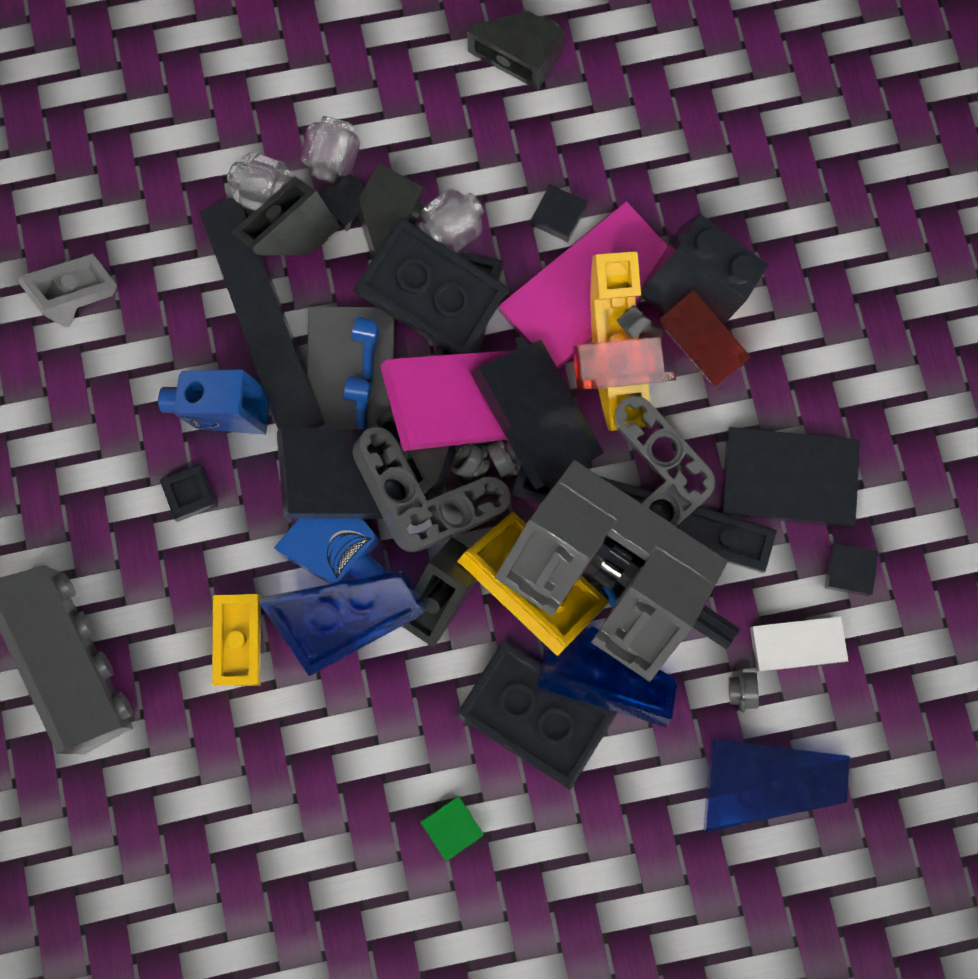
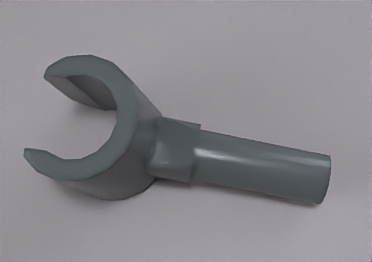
M634 305L616 320L632 339H635L642 331L656 339L661 338L663 335V330L653 325Z

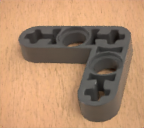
M638 396L628 397L621 401L615 409L613 416L614 425L620 434L664 481L641 504L649 509L655 500H666L673 508V516L669 523L677 526L714 491V474L649 401ZM627 406L632 410L638 407L643 409L645 414L642 415L641 420L648 429L653 426L654 422L661 428L651 434L643 445L637 439V437L644 434L642 429L636 424L628 427L623 422L627 417L624 408ZM657 438H669L675 444L676 454L670 462L664 463L654 458L651 448ZM684 455L690 460V463L683 466L686 471L691 475L701 473L704 477L700 482L701 487L704 489L701 493L696 490L687 493L683 487L686 485L687 480L680 471H677L673 478L667 473L668 469L681 462Z
M372 427L367 429L353 445L352 453L354 460L394 541L405 551H422L491 521L505 511L510 504L508 487L498 478L491 476L481 478L427 501L397 440L391 432L384 428ZM370 444L373 447L381 446L384 452L380 456L377 453L370 454L367 447ZM389 464L392 465V468L387 469L381 475L378 474L377 471L382 466L385 469ZM394 479L404 486L405 498L403 500H395L389 497L385 491L386 480ZM483 494H492L495 498V502H487L474 509L472 502L476 501ZM449 503L458 507L462 515L460 524H451L444 518L442 513L444 504ZM430 519L432 526L428 527L420 535L417 533L410 535L407 531V527L410 524L418 526Z

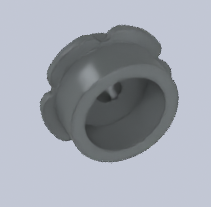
M497 440L486 446L501 477L511 472H514L515 475L518 474L515 465L519 464L520 461L508 440L504 442Z
M473 443L461 444L456 450L450 463V470L460 476V482L466 484L471 482L472 479L479 480L485 475L490 464L486 446L483 444L479 446Z
M739 668L737 670L738 677H729L730 705H738L739 711L745 713V709H758L759 707L758 679L756 672H743V669Z

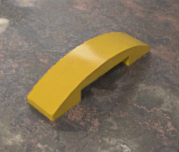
M637 251L593 255L590 305L592 344L598 388L643 383L639 336L632 339L616 321L632 305L636 307L635 296L641 295ZM649 383L599 389L608 431L617 430L614 425L613 416L615 409L621 401L628 397L638 396L650 402ZM628 406L624 408L627 417L623 422L626 426L630 427L636 424L640 428L647 427L641 420L642 415L645 414L642 408L638 407L635 410L630 409Z

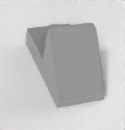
M94 254L21 275L18 280L42 315L63 327L70 326L78 307L112 297L117 288L116 283Z

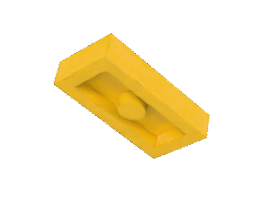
M259 594L213 595L212 686L261 685V596Z

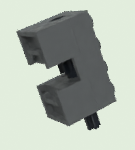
M575 460L529 519L495 576L497 580L551 616L554 615L576 580H579L588 564L598 569L593 579L608 589L612 590L616 582L624 586L625 588L591 643L649 682L692 628H695L725 649L731 645L733 639L740 631L739 627L705 605L728 561Z

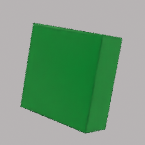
M459 796L420 822L445 861H448L484 836V833Z

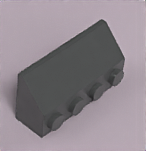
M44 565L0 577V633L56 753L86 754L133 729L129 717L133 715V711L126 696L121 691L116 693L109 677L114 675L108 658L102 651L97 653L90 637L95 635L90 620L83 611L78 613L71 599L76 596L72 582L64 572L59 574L58 571Z

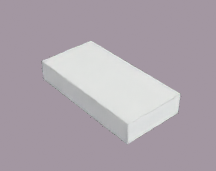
M841 616L753 626L750 628L756 672L848 661Z

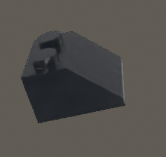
M698 214L680 226L642 285L640 297L703 343H707L747 301L769 265L702 214Z

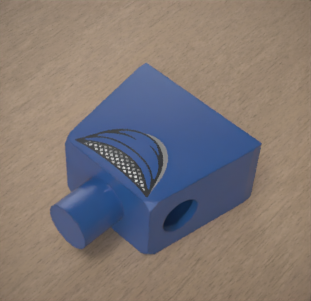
M244 370L182 371L178 377L177 387L164 386L159 391L158 405L162 413H175L177 417L194 428L266 435L269 414L268 400L262 385Z
M298 519L274 547L285 559L340 590L353 576L367 589L372 591L388 572L387 569L370 556L379 546L380 541L363 519Z

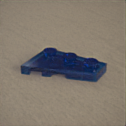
M403 571L265 596L260 602L308 676L425 613L424 604Z
M591 625L589 629L585 627L558 656L545 645L537 688L665 728L672 721L677 680L659 670L649 682L591 643L599 631Z
M711 740L703 832L707 833L846 803L850 756Z

